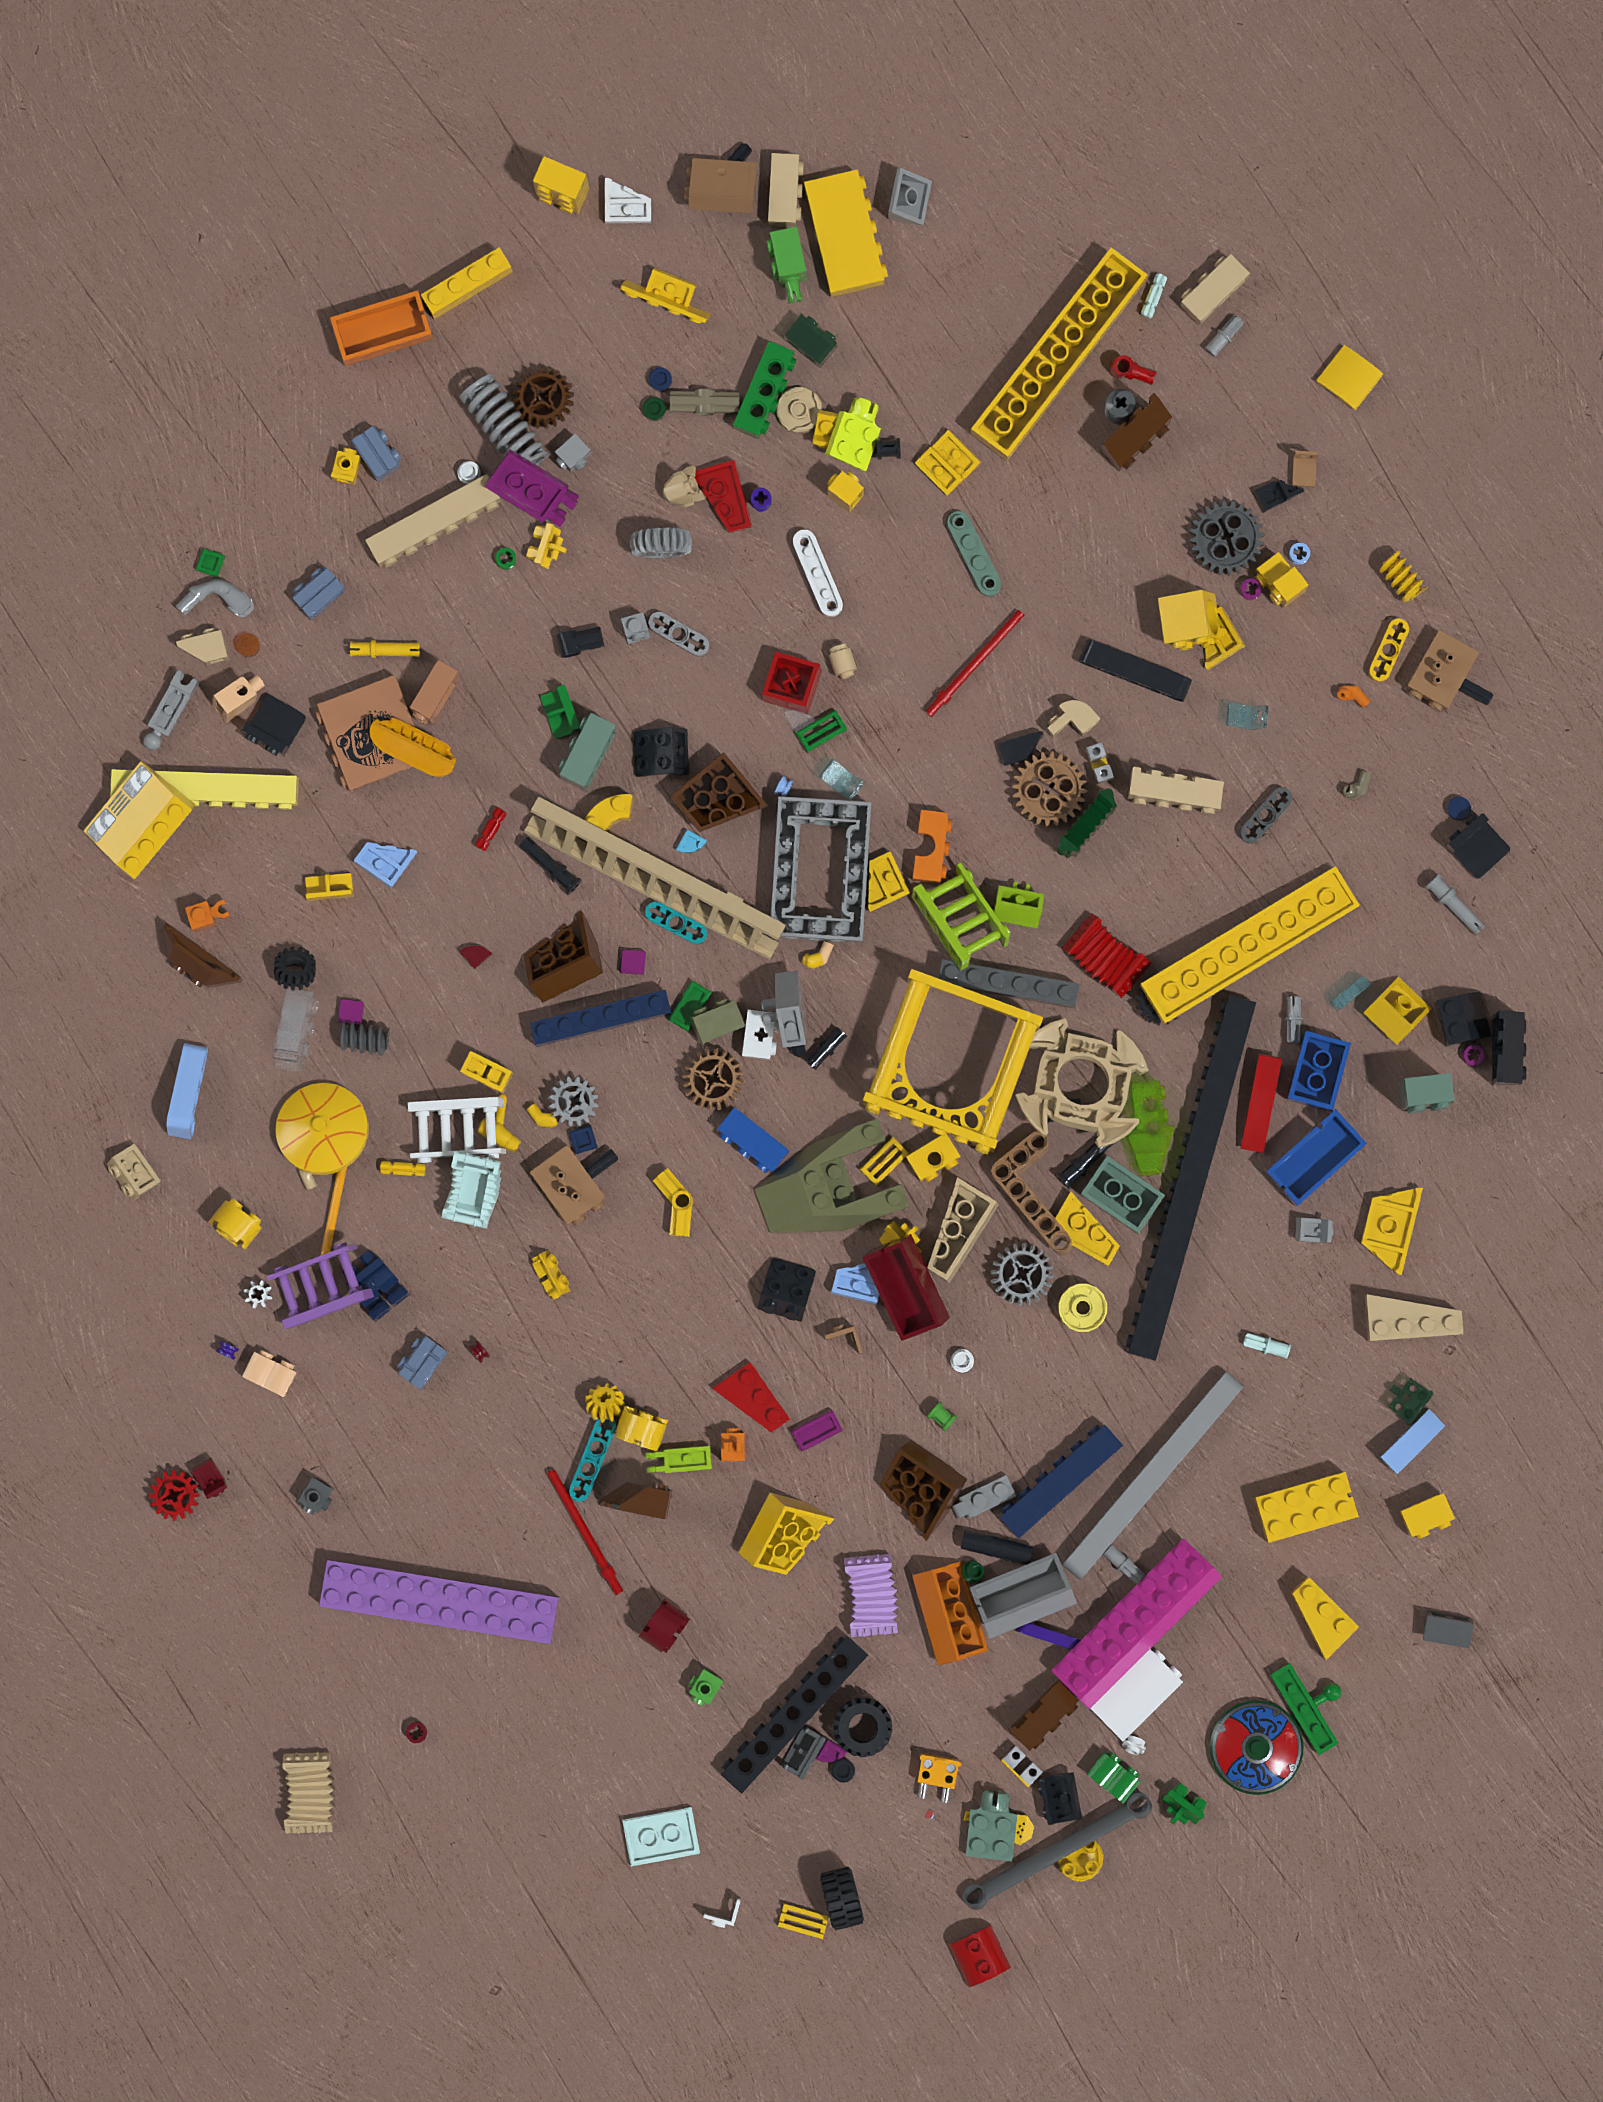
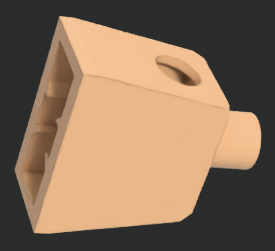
M258 675L249 681L242 676L213 696L212 706L227 724L256 701V692L265 685Z

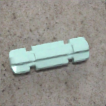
M1159 273L1155 275L1154 284L1151 285L1145 300L1146 305H1143L1141 311L1142 316L1147 318L1153 317L1154 307L1157 306L1163 291L1162 287L1165 286L1167 281L1166 276Z

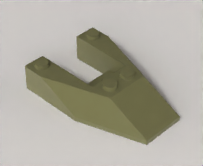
M878 1118L812 1143L755 1189L770 1233L845 1231L909 1207L902 1184L857 1200L842 1157L886 1141Z

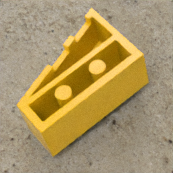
M1306 1577L1291 1592L1324 1660H1327L1359 1626L1310 1577Z

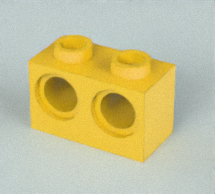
M472 1051L469 1052L460 1070L462 1074L502 1094L513 1075L512 1071Z

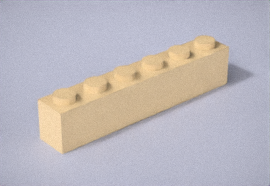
M485 474L366 539L365 541L380 567L385 566V568L390 567L397 562L398 557L404 554L406 557L417 552V547L422 544L430 545L437 541V536L444 532L448 535L458 529L457 525L463 522L468 524L479 517V513L485 510L488 513L498 508V503L501 502L500 497L485 488V483L489 479L488 475Z

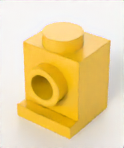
M344 448L343 452L337 451L331 473L332 480L351 485L356 484L361 463V457L356 455V450ZM346 460L349 461L350 466L343 468L342 463Z

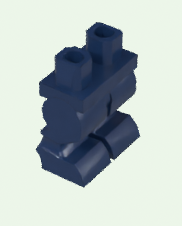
M368 1250L360 1257L366 1268L359 1273L353 1264L352 1267L359 1287L362 1286L363 1290L372 1289L374 1297L360 1303L369 1309L370 1317L373 1321L377 1322L392 1310L387 1301L382 1299L381 1294L378 1292L379 1289L387 1295V1300L393 1307H396L411 1294L399 1283V1279L384 1261Z

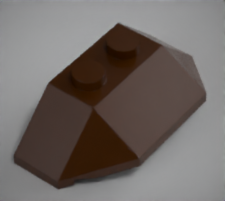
M165 923L163 928L168 959L173 962L172 968L180 974L186 971L191 975L189 980L200 988L202 985L210 988L241 983L243 978Z

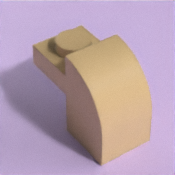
M1077 700L1066 701L1058 707L1063 715L1060 717L1059 714H1056L1048 721L1050 726L1047 728V732L1053 738L1071 723L1079 734L1083 736L1100 722V718L1086 703Z

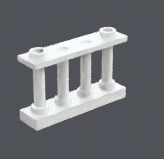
M488 1097L408 1102V1112L416 1113V1117H418L420 1152L410 1153V1158L417 1159L418 1163L432 1162L431 1158L454 1156L455 1151H451L450 1115H452V1110H461V1114H463L465 1150H460L459 1152H468L476 1156L485 1155V1158L498 1159L499 1154H506V1149L496 1148L495 1112H497V1108L504 1107V1098ZM474 1109H483V1113H486L487 1149L474 1150L472 1114L475 1113ZM438 1111V1115L441 1116L442 1152H429L427 1116H430L429 1112Z

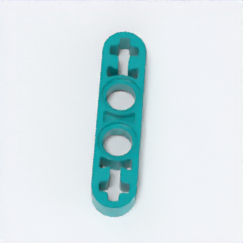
M600 1418L597 1419L569 1489L570 1496L575 1501H585L590 1496L616 1431L614 1419L613 1422H609L612 1429L607 1430L604 1435L609 1437L607 1442L602 1438L594 1437L595 1432L601 1434L602 1427L599 1426ZM594 1441H600L604 1445V1450L601 1454L596 1455L592 1453L590 1447ZM589 1462L595 1466V1473L592 1476H585L582 1473V1466L585 1463ZM578 1476L591 1480L590 1485L585 1483L583 1490L587 1492L586 1495H581L580 1498H577L576 1492L573 1491L574 1487H579L581 1481H577Z

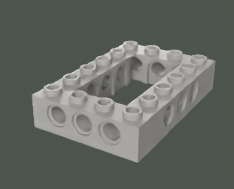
M778 797L771 917L786 925L780 938L863 943L871 802ZM800 824L847 827L841 919L832 918V916L828 915L827 917H811L808 914L795 916Z

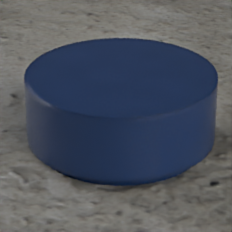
M661 367L654 369L649 375L650 386L659 392L666 391L672 384L671 373Z
M1464 797L1453 798L1447 806L1449 816L1454 820H1464L1471 812L1470 802Z

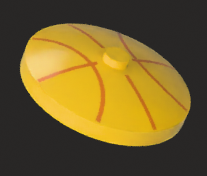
M331 1083L311 1084L296 1091L283 1104L276 1121V1139L285 1158L299 1170L314 1175L333 1174L350 1166L362 1153L369 1134L368 1117L359 1099L346 1088Z

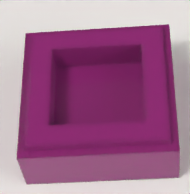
M622 950L621 974L644 975L646 951Z
M341 999L338 1023L345 1022V1024H351L353 1022L354 1025L362 1024L364 1002Z

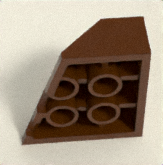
M1155 393L1148 398L1149 404L1146 408L1143 406L1139 407L1129 418L1130 421L1128 423L1124 422L1102 443L1100 452L1118 471L1122 468L1129 469L1136 462L1135 456L1140 452L1145 454L1153 446L1151 442L1157 436L1161 439L1170 430L1168 426L1172 416Z
M724 752L669 796L680 812L699 832L768 806Z
M909 1440L897 1452L880 1485L897 1506H901L909 1516L907 1519L912 1525L915 1524L923 1533L921 1536L927 1541L950 1511L967 1478L912 1440Z
M626 1482L599 1500V1505L620 1511L667 1519L672 1491H668L667 1485L653 1483L652 1487Z

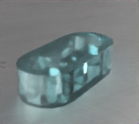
M1365 975L1335 998L1331 1002L1332 1006L1338 1012L1371 985L1370 981Z

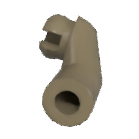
M1361 771L1357 783L1346 785L1343 788L1345 797L1354 800L1365 795L1372 774Z

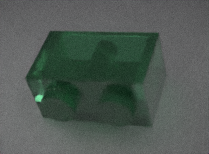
M801 314L784 335V340L821 368L837 348V342L835 341L837 338L828 330L823 332L817 327L819 324L812 317L807 316L805 318Z

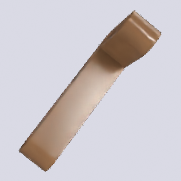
M1035 1131L995 1162L991 1172L996 1183L1057 1255L1062 1256L1072 1250L1073 1245L1070 1236L1019 1176L1049 1151L1050 1142L1047 1136H1043L1039 1131ZM1036 1139H1043L1045 1144L1037 1149L1033 1147V1142ZM1017 1154H1026V1160L1023 1163L1015 1162ZM1001 1168L1009 1170L1008 1175L1004 1178L997 1176V1171ZM1020 1185L1023 1187V1192L1020 1195H1013L1011 1193L1014 1186ZM1036 1203L1038 1209L1034 1213H1028L1026 1211L1027 1205ZM1044 1221H1051L1053 1226L1050 1230L1044 1231L1040 1228ZM1058 1239H1066L1067 1245L1064 1248H1057L1055 1243Z

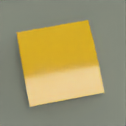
M1343 345L1316 381L1320 386L1336 395L1338 400L1356 411L1384 374L1358 353Z
M947 430L915 462L946 495H949L982 463L951 430Z

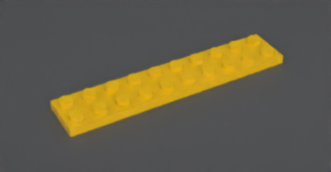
M1335 866L1140 984V987L1162 1023L1165 1024L1360 905Z

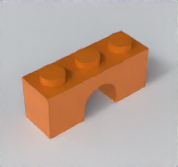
M921 810L918 835L931 838L935 844V849L928 856H915L913 881L940 884L941 878H946L947 865L942 864L943 856H948L950 842H945L946 833H951L952 819H948L949 813Z

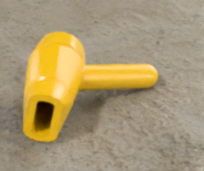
M501 1094L498 1097L504 1098V1107L497 1108L495 1114L496 1145L515 1153L521 1141L503 1126L507 1097ZM486 1118L478 1126V1133L485 1139H487Z

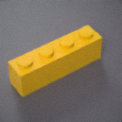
M499 247L421 294V298L432 317L436 319L512 273V267Z

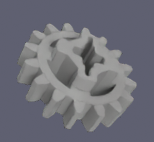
M570 1077L565 1078V1084L561 1080L558 1081L557 1086L559 1088L552 1087L551 1091L554 1095L548 1096V1100L553 1101V1104L548 1106V1109H554L555 1111L551 1116L560 1117L559 1124L567 1121V1127H571L573 1122L576 1127L581 1126V1120L585 1124L588 1123L589 1118L587 1116L594 1117L595 1113L592 1109L599 1106L593 1102V1100L598 1098V1095H592L591 1093L595 1089L594 1086L587 1088L588 1081L585 1080L579 1083V1077H576L573 1082ZM568 1087H575V1088H576L573 1092H569V1091H567V1090H566V1091L564 1090L565 1088H568ZM584 1094L586 1095L587 1103H585ZM576 1096L575 1104L577 1105L570 1108L571 1100L569 1099ZM559 1101H561L562 1110L559 1107ZM573 1112L582 1114L579 1117H570Z

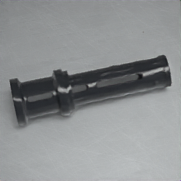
M529 836L519 845L520 849L527 853L550 875L552 882H557L566 890L565 893L567 895H570L581 883L582 880L575 878L567 870L566 865H560Z
M1094 1143L1080 1157L1072 1159L1070 1165L1061 1173L1058 1172L1055 1175L1070 1190L1072 1184L1081 1175L1085 1176L1087 1174L1086 1169L1114 1144L1098 1148L1096 1143Z

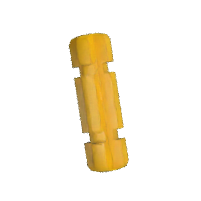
M382 1161L380 1173L407 1176L415 1174V1176L423 1177L426 1174V1165L419 1163L413 1165V1163L394 1162L392 1164L388 1161Z

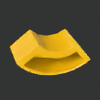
M615 795L601 801L588 813L585 821L606 832L620 821H630L633 795Z

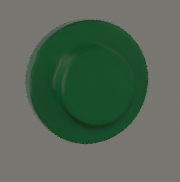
M970 1560L963 1564L961 1574L966 1582L976 1584L982 1580L984 1568L979 1562Z

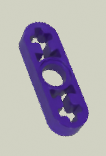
M1031 1623L1015 1628L1016 1632L1069 1649H1073L1081 1641L1080 1639Z

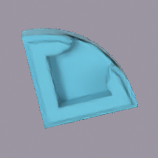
M686 830L676 851L681 853L696 852L706 844L707 840Z

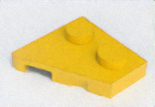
M1221 606L1217 610L1222 639L1216 640L1215 645L1203 646L1205 648V667L1207 670H1210L1246 646Z
M891 851L869 861V912L910 894Z

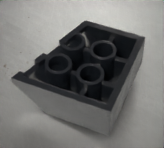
M1499 1010L1492 1015V1085H1521L1523 1080H1526V1066H1523V1057H1526V1043H1524V1034H1526L1525 1012Z

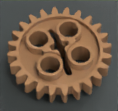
M1042 752L1041 759L1039 760L1033 755V763L1031 764L1025 760L1026 769L1018 768L1019 773L1022 775L1014 776V780L1019 782V784L1012 785V789L1018 790V793H1015L1012 797L1020 799L1015 806H1023L1024 809L1021 811V815L1027 812L1030 814L1028 821H1031L1034 817L1037 818L1036 825H1039L1043 820L1046 827L1049 826L1050 821H1053L1055 827H1058V820L1060 819L1066 824V816L1068 815L1074 819L1073 810L1080 812L1081 808L1078 803H1085V799L1080 797V795L1087 794V790L1081 789V786H1084L1087 781L1079 779L1084 773H1076L1079 765L1075 764L1071 767V758L1062 761V753L1058 759L1054 758L1053 752L1050 753L1049 758H1046L1044 752ZM1043 768L1052 770L1053 776L1050 779L1041 777L1040 771ZM1032 778H1037L1041 783H1043L1047 787H1049L1052 784L1054 786V792L1067 798V801H1062L1058 796H1056L1052 792H1050L1049 795H1047L1045 793L1046 788L1038 783H1035L1032 780ZM1062 781H1069L1071 783L1072 789L1069 792L1060 790L1059 784ZM1030 787H1036L1040 791V796L1030 798L1027 790ZM1049 800H1056L1059 803V809L1050 811L1047 809L1046 803Z

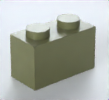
M728 998L716 1001V1006L707 1010V1007L704 1006L693 1011L694 1015L690 1016L689 1019L699 1043L703 1044L745 1027L735 1000L729 1001Z

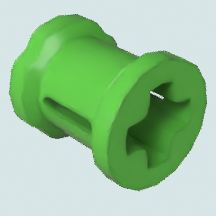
M939 1401L927 1415V1418H932L945 1432L957 1416L955 1414L952 1415L942 1406L943 1403Z

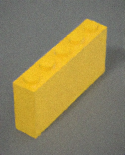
M857 169L804 182L830 296L834 297L884 285V278L888 277L885 263L881 264L879 256L883 254L880 241L875 242L874 233H877L875 220H870L868 211H872L869 197L865 198L863 189H867L864 175L859 176Z

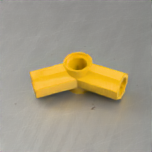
M667 1168L653 1182L672 1204L669 1235L690 1237L693 1198L669 1168ZM686 1195L689 1198V1204L683 1208L677 1206L676 1199L678 1196Z

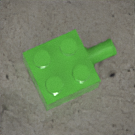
M797 227L770 232V239L766 241L769 258L774 257V262H771L774 280H779L780 286L785 285L789 304L794 303L793 293L795 294L796 302H801L803 298L799 282L807 281V273Z

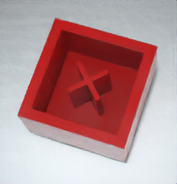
M775 652L762 691L764 702L808 714L822 673L820 664Z

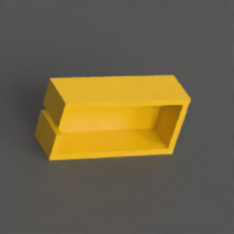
M1346 1472L1254 1497L1267 1543L1359 1517L1353 1497H1348L1347 1493L1351 1492Z

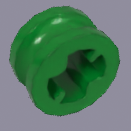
M502 548L496 553V564L499 568L509 570L516 564V554L512 549ZM506 553H509L510 559L513 558L512 561H507L506 564L501 563L502 559H499L500 556H505Z

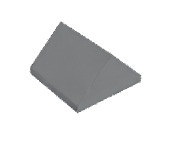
M897 168L888 219L924 225L932 181L903 168Z

